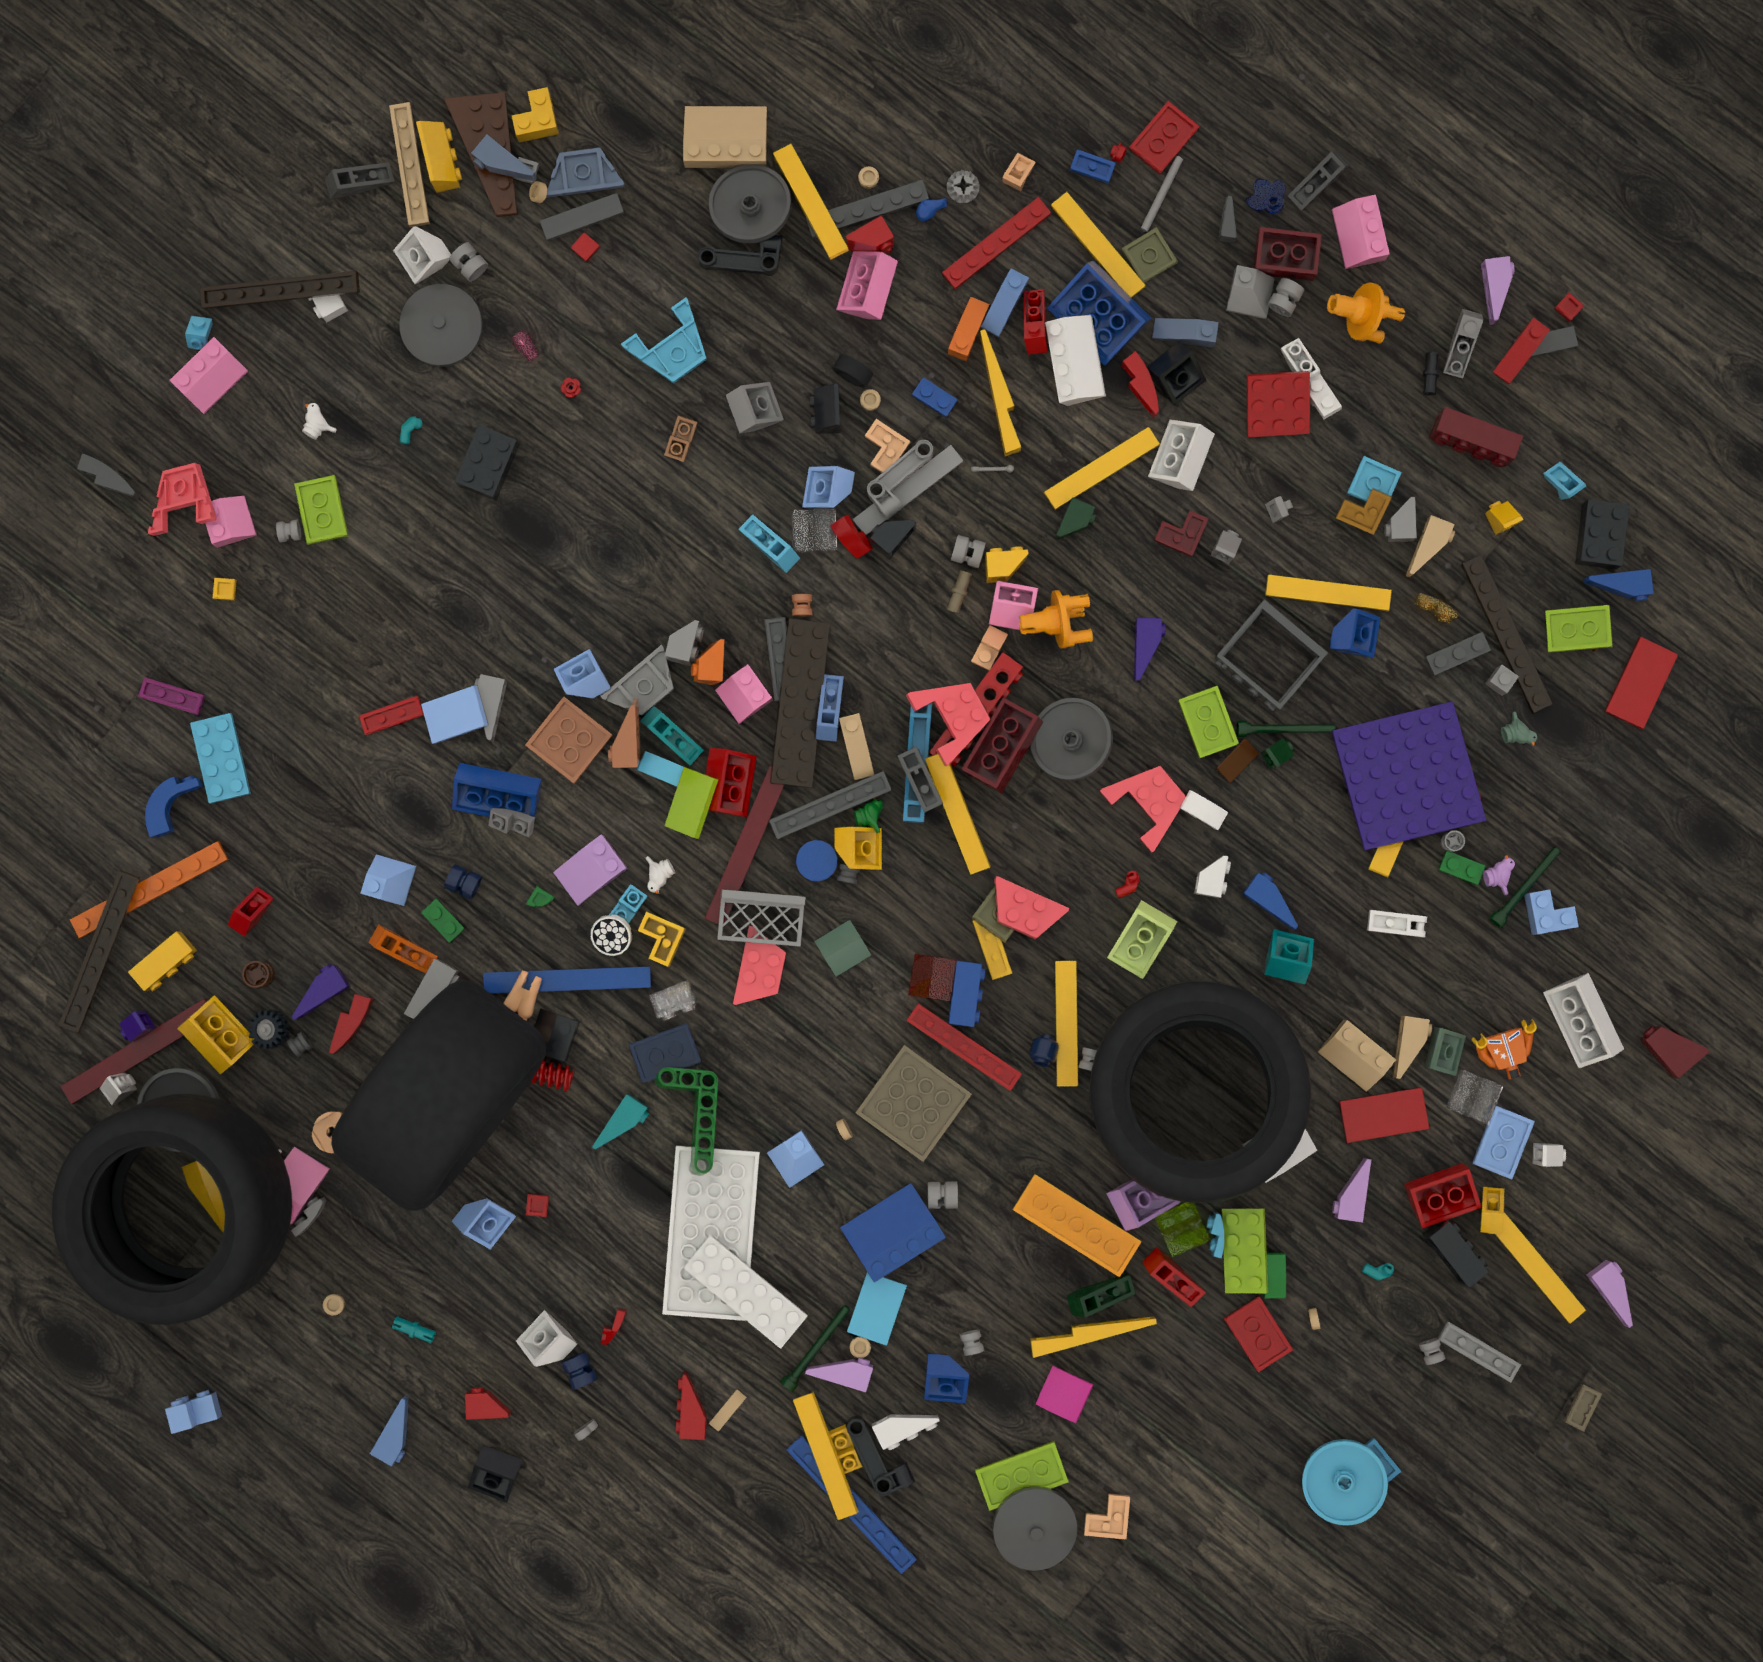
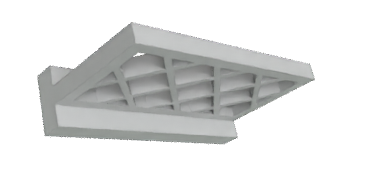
M721 889L717 940L801 946L806 897ZM725 902L734 903L739 909L730 918L724 912ZM738 904H745V905H744L742 908H740V906H739ZM749 904L755 905L760 911L752 919L743 911ZM758 905H762V906H766V907L761 910V908H760ZM770 906L776 907L780 912L772 921L764 913ZM779 907H785L786 909L782 912ZM790 908L799 909V916L795 921L791 922L784 913ZM741 912L748 922L739 929L732 919ZM760 914L769 922L761 930L752 922ZM724 915H725V917L727 918V920L723 923V919H724ZM781 916L790 924L782 932L773 924ZM730 921L737 931L731 936H722L723 926ZM751 923L758 933L752 938H746L741 930ZM770 925L778 933L772 940L766 939L762 934ZM792 927L797 932L796 942L787 941L782 934ZM738 933H740L742 937H734V936H736ZM761 935L763 939H757L756 937ZM781 936L784 941L776 939H778Z

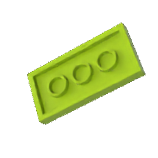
M1223 1208L1225 1293L1267 1294L1265 1208Z
M1054 1441L975 1469L989 1511L998 1508L1007 1496L1021 1488L1041 1486L1052 1489L1068 1483Z

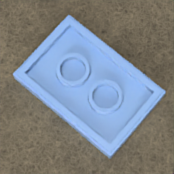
M471 686L421 704L432 744L488 726L477 686Z
M1494 1105L1472 1164L1512 1180L1535 1121Z

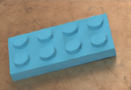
M232 713L191 722L190 725L208 802L212 804L251 794Z

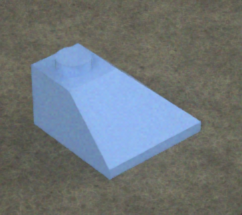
M838 466L809 467L802 507L834 508L852 492L855 472Z
M590 649L554 668L564 692L568 695L595 698L611 689Z
M376 854L366 873L360 894L405 906L417 866Z
M802 1130L767 1152L789 1188L824 1166L823 1161Z
M486 1198L465 1204L452 1222L464 1235L491 1250L516 1216Z

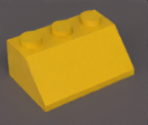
M417 121L416 124L430 182L436 193L460 188L459 180H462L460 168L455 166L454 161L458 160L455 148H451L450 141H453L450 128L447 129L444 122Z
M215 995L177 1028L219 1074H222L254 1045L251 1042L254 1038H249L248 1035L250 1033Z

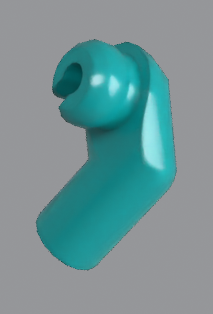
M412 416L402 424L399 443L410 444L411 432L422 427V420L420 418Z
M1365 1263L1361 1272L1380 1281L1392 1276L1394 1266L1391 1263H1386L1375 1268Z

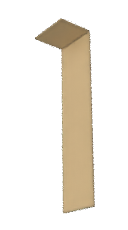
M737 1389L709 1424L719 1431L747 1397Z

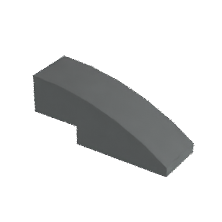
M82 453L77 469L82 473L96 477L94 484L139 499L140 495L123 476L101 461Z

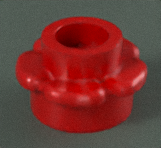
M1119 143V146L1114 145L1111 150L1110 156L1113 157V162L1121 163L1126 154L1127 147L1122 146V143Z
M570 377L566 378L563 384H561V392L568 398L579 395L581 392L579 380Z

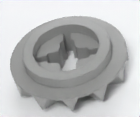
M961 170L954 172L948 178L947 192L954 201L968 203L976 198L980 185L977 177L971 171ZM962 179H964L966 185H969V187H966L964 194L961 188L957 187V185L961 184Z

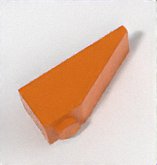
M970 297L948 348L949 355L967 362L990 304Z
M379 924L368 942L374 948L425 974L433 960L438 958L437 955Z

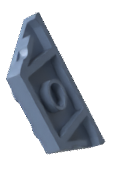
M601 148L559 153L556 167L553 169L546 198L624 188L625 184Z

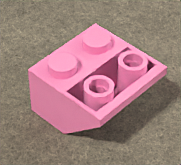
M997 581L989 625L1020 630L1019 621L1021 620L1019 615L1034 613L1038 588Z

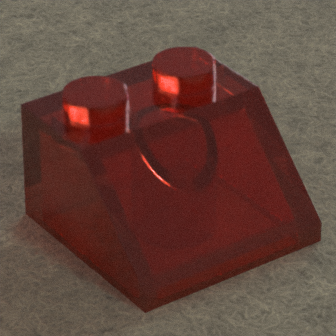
M915 954L908 995L950 1002L956 960Z

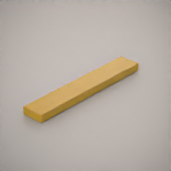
M1068 192L1051 204V208L1104 271L1131 298L1145 288L1146 285Z
M1147 427L1046 490L1044 494L1054 510L1071 501L1072 497L1076 498L1156 448L1160 443L1151 429Z
M1268 575L1265 596L1389 611L1392 590Z
M938 754L925 758L970 875L990 868V863L951 764L944 766Z
M1055 961L1056 1042L1059 1045L1056 1058L1057 1086H1078L1076 961Z
M1504 1213L1502 1234H1495L1496 1237L1566 1321L1572 1323L1586 1311L1585 1308L1506 1213Z
M814 1392L795 1398L793 1402L837 1519L840 1520L857 1514L859 1512Z

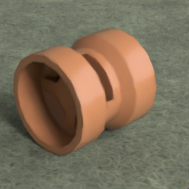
M792 595V602L794 603L792 616H813V610L810 608L812 595Z

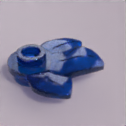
M1257 179L1254 183L1255 195L1248 197L1246 203L1256 211L1266 210L1271 214L1280 212L1284 207L1283 196L1286 192L1284 183L1281 180H1276L1271 184L1265 179ZM1277 201L1276 204H1271L1270 202Z

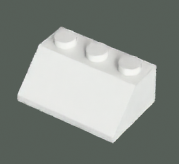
M1169 420L1148 477L1178 489L1193 491L1215 434L1201 424Z

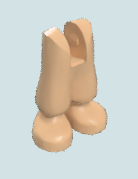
M522 970L503 1004L512 1011L517 1012L520 1017L527 1021L533 1014L542 978L536 976L530 990L524 989L523 987L529 973Z

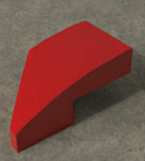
M622 1308L617 1310L613 1327H604L600 1344L607 1345L613 1339L623 1323L627 1310Z

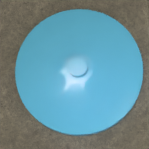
M1339 1439L1321 1445L1310 1455L1303 1469L1302 1487L1309 1506L1318 1516L1334 1524L1354 1525L1368 1520L1381 1508L1387 1495L1388 1480L1381 1459L1372 1449L1354 1440Z

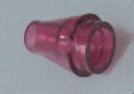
M525 330L518 332L511 338L513 341L512 345L529 362L539 356L530 334L526 333Z

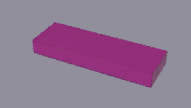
M144 677L138 697L199 715L205 695Z

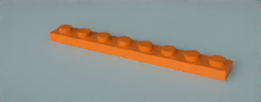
M217 841L138 883L126 914L228 861L229 859L220 842ZM107 900L70 919L79 938H83L96 930Z

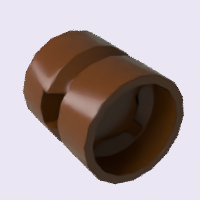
M251 961L244 966L242 978L246 985L250 987L264 988L268 987L275 979V971L272 965L266 961Z

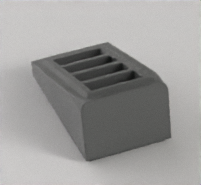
M1228 196L1224 201L1218 240L1234 243L1237 237L1232 196Z

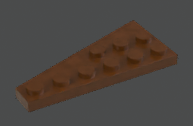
M505 92L444 98L472 162L474 158L471 152L486 134L512 154ZM474 164L496 216L518 215L514 178L489 172L486 168L482 170Z

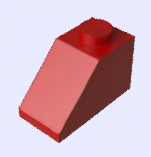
M256 887L233 910L228 926L245 937L257 925L274 898Z
M473 1387L471 1391L465 1394L466 1420L508 1418L511 1415V1410L489 1390H483V1387Z

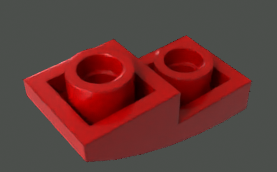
M849 515L843 516L830 525L840 542L857 559L873 549L864 531L858 533Z

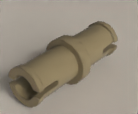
M962 570L959 571L955 588L952 587L951 592L953 593L946 609L959 614L964 596L967 597L968 592L966 591L972 577L971 573Z

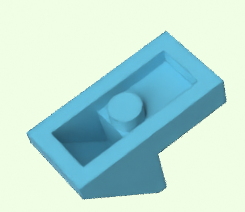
M1561 462L1544 472L1545 479L1558 490L1561 500L1572 497L1586 487V484Z

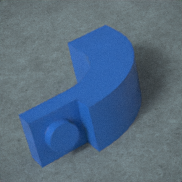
M189 776L183 778L181 783L179 778L172 777L161 783L154 790L148 800L145 812L149 837L158 838L175 832L170 818L171 806L180 795L203 788L201 779Z

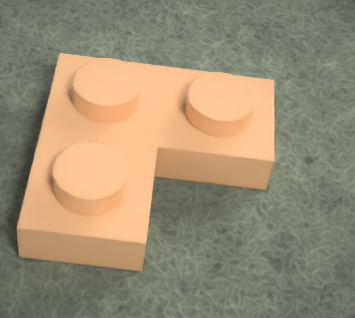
M876 419L865 434V438L881 448L870 466L883 473L901 458L911 441Z
M1108 1494L1107 1515L1086 1513L1084 1535L1126 1539L1130 1496Z

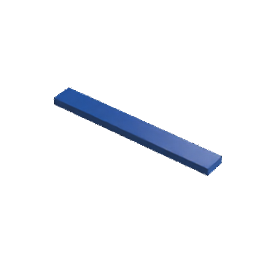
M651 967L526 971L529 974L523 988L530 990L536 976L542 978L538 992L650 988ZM522 971L483 973L484 989L489 993H510Z
M801 1435L786 1450L828 1495L810 1444ZM850 1487L859 1512L849 1516V1518L902 1574L917 1558Z

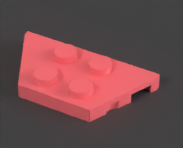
M996 876L994 879V884L996 885L997 923L1033 939L1038 938L1069 911L1068 907Z
M749 926L747 938H752L758 933L753 926ZM761 935L756 937L757 939H763ZM746 942L733 1004L738 1005L778 994L786 952L776 944Z

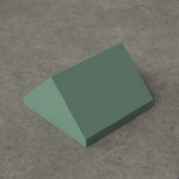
M850 920L814 941L836 977L871 956Z
M1434 1027L1424 1068L1456 1076L1466 1036L1444 1028Z

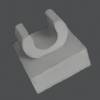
M1281 496L1265 504L1273 523L1288 516V509L1293 508L1291 501L1283 502Z

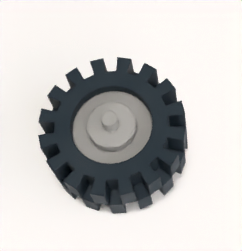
M268 1010L252 1017L254 1020L249 1021L252 1027H248V1031H252V1034L248 1035L249 1038H254L251 1042L257 1044L259 1048L263 1047V1049L281 1046L282 1042L287 1040L285 1035H289L290 1032L286 1031V1028L290 1027L289 1024H285L288 1020L286 1017L282 1018V1013Z

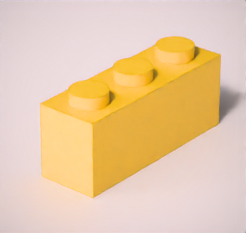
M176 931L128 971V973L143 991L151 990L153 992L162 985L161 981L165 977L170 978L178 972V966L182 963L185 965L190 962L197 950L182 932Z

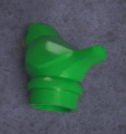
M873 798V801L865 804L864 808L854 811L857 827L868 825L877 834L880 833L877 824L880 812L883 809V802L880 799Z

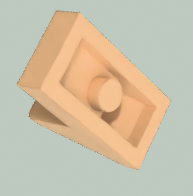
M1017 153L1003 175V183L1022 191L1025 181L1036 162Z
M989 625L971 662L989 671L1008 634Z

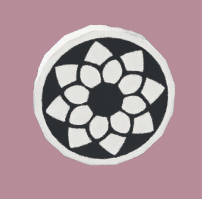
M618 915L601 916L591 929L592 943L599 952L605 955L616 956L622 954L628 949L632 941L631 927L625 919Z

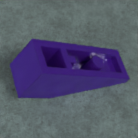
M1136 618L1134 682H1139L1162 636H1165V624H1162V618Z
M329 964L319 970L321 974L315 977L292 1015L293 1020H299L351 987L338 965L331 966Z

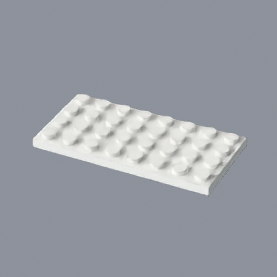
M676 1145L662 1314L746 1321L687 1272L684 1266L707 1238L712 1235L751 1268L760 1152L714 1148L712 1169L708 1173L698 1176L691 1171L690 1167L691 1147ZM703 1160L697 1161V1167L702 1171L705 1170V1162Z

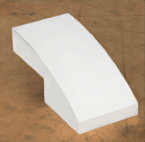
M1189 790L1180 806V809L1216 830H1219L1228 814L1221 807Z

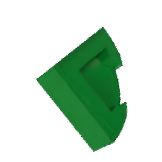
M536 886L526 904L533 907H542L552 902L555 897Z

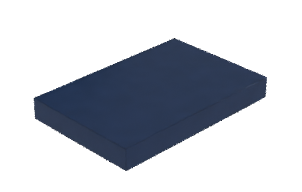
M688 1023L628 1044L642 1084L654 1080L655 1075L663 1068L684 1069L702 1062Z

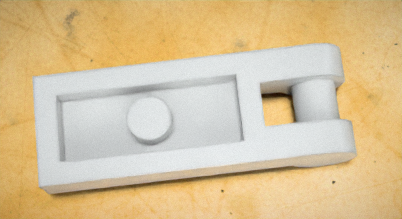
M1369 910L1367 931L1425 938L1424 924L1427 923V917ZM1411 921L1416 922V930L1411 929Z

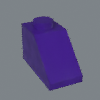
M134 1011L119 1024L122 1028L120 1030L122 1036L130 1042L136 1041L156 1028L147 1011Z

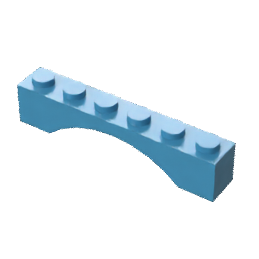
M932 703L917 711H914L912 706L910 708L908 750L918 747L924 761L928 757ZM906 775L903 822L924 823L925 812Z

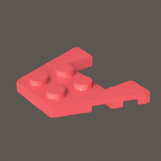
M192 463L162 471L156 496L159 497L157 508L153 509L152 517H154L152 527L149 526V535L156 536L168 533V512L196 505L197 523L204 524L216 521L214 508L199 464Z
M971 683L915 691L906 695L914 711L934 702L953 736V741L936 750L944 766L949 765L990 721V717Z
M1161 766L1100 790V793L1111 805L1125 793L1129 792L1156 825L1140 838L1151 853L1155 851L1186 797Z

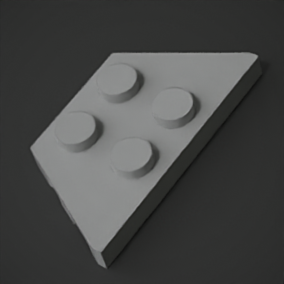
M660 645L616 682L611 689L603 693L601 698L629 710L634 698H638L639 715L643 716L674 690L664 647Z

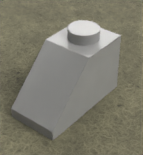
M1415 497L1409 498L1385 524L1384 534L1388 536V542L1414 541L1417 538Z
M1223 530L1210 556L1230 564L1237 553L1242 539L1234 531L1227 530L1226 532Z

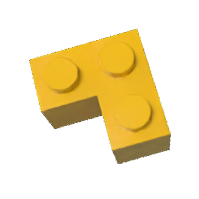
M548 87L528 91L532 111L512 115L518 142L558 135V127Z
M646 912L638 931L657 939L649 959L670 967L686 928Z

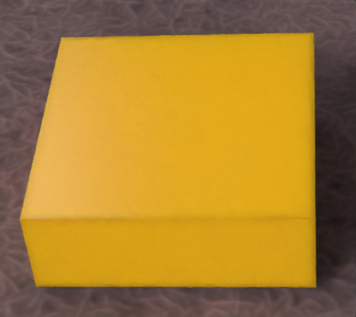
M214 578L213 599L235 601L237 580Z

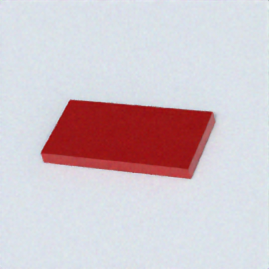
M1639 637L1604 712L1637 728L1644 729L1678 654L1643 637Z
M1422 1087L1339 1101L1346 1143L1429 1129Z

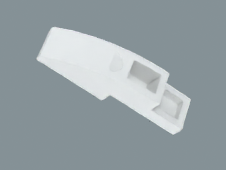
M1297 338L1283 346L1281 351L1292 372H1310V403L1312 407H1316L1322 418L1326 419L1342 410L1341 404L1321 376L1319 367L1300 339Z

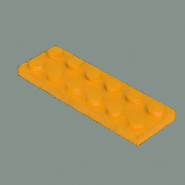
M1036 1174L1033 1175L1012 1209L1118 1277L1121 1276L1142 1242Z

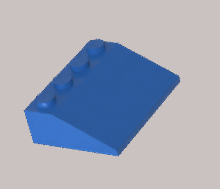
M1095 261L1088 262L1047 307L1057 319L1072 316H1092L1099 360L1104 366L1152 319Z
M911 1183L840 1227L874 1283L946 1238Z

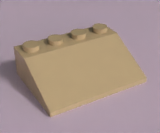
M685 106L683 162L685 168H734L746 164H757L767 167V107Z

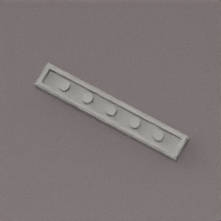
M950 445L895 488L892 493L896 495L905 507L962 464L963 460L952 445ZM873 503L856 516L853 521L860 531H864L867 536L877 524L880 526L887 519Z

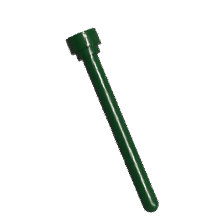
M1237 721L1236 724L1237 737H1247L1251 733H1332L1333 730H1336L1334 724L1251 725L1247 721Z
M1554 847L1505 906L1491 914L1489 920L1494 925L1503 928L1507 923V915L1559 855L1560 849L1558 847Z
M842 1306L794 1371L781 1379L780 1383L789 1391L794 1392L797 1388L798 1378L848 1314V1306Z

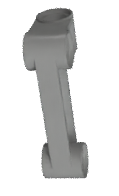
M928 440L918 441L913 448L868 484L867 493L869 499L887 520L904 507L892 491L932 459L933 446ZM922 447L930 450L927 455H921L918 451ZM874 487H880L882 492L879 495H873L871 490Z

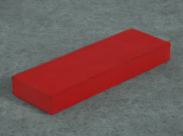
M417 695L359 715V719L365 736L423 717L424 713L419 696Z

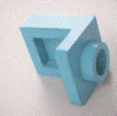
M191 316L185 332L188 348L201 350L208 343V337L213 325L211 318Z

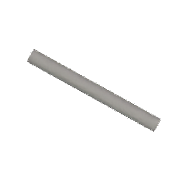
M1180 156L1175 157L1140 228L1144 232H1148L1183 161V158Z

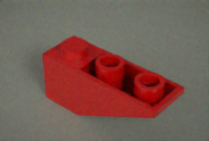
M1045 290L1024 291V341L1027 354L1048 353V336L1045 322H1047Z
M684 1372L683 1378L679 1377L678 1390H682L681 1399L677 1400V1412H681L680 1420H676V1433H679V1439L705 1440L707 1415L688 1373Z

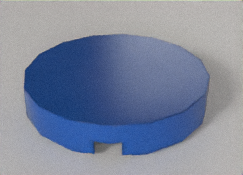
M813 840L800 848L796 864L804 878L820 882L828 879L834 873L838 858L830 844L820 840Z

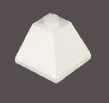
M416 226L408 232L393 250L414 284L420 283L442 269L451 256L441 239Z
M545 1310L516 1340L517 1344L536 1367L563 1360L577 1345L570 1333Z

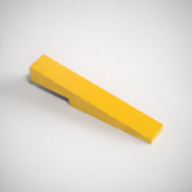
M792 144L774 152L773 155L778 167L830 260L849 251Z
M984 329L980 331V340L1004 455L1008 456L1021 450L1020 442L1008 414L1009 411L1014 409V403Z
M1152 1316L1071 1325L1072 1334L1030 1338L1033 1358L1151 1326L1157 1324L1156 1318Z

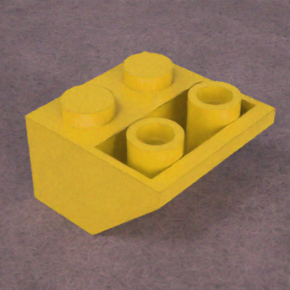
M1012 547L1011 551L993 548L990 549V552H986V583L1007 582L1026 561L1028 550H1023V547Z

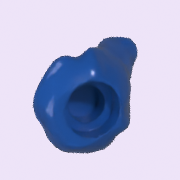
M947 199L921 201L916 210L918 220L924 223L933 218L937 210L947 207Z

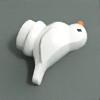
M316 403L305 404L307 413L305 415L306 423L303 425V433L315 440L318 436H321L322 431L336 433L337 429L328 425Z
M647 856L646 860L649 863V882L647 887L650 892L659 894L660 887L666 884L667 878H671V875L675 874V870L668 859L656 863Z

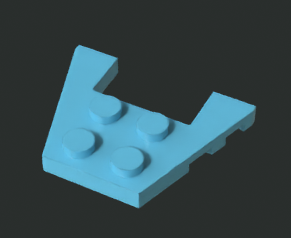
M686 297L671 308L683 326L653 348L648 350L636 333L621 343V346L626 351L673 384L707 360Z

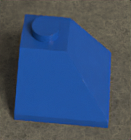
M1353 608L1333 628L1330 649L1341 653L1374 658L1381 617Z
M928 1354L924 1400L966 1403L969 1373L949 1355Z

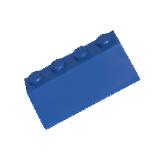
M460 763L454 777L452 810L490 817V810L492 808H501L536 817L541 791V779Z

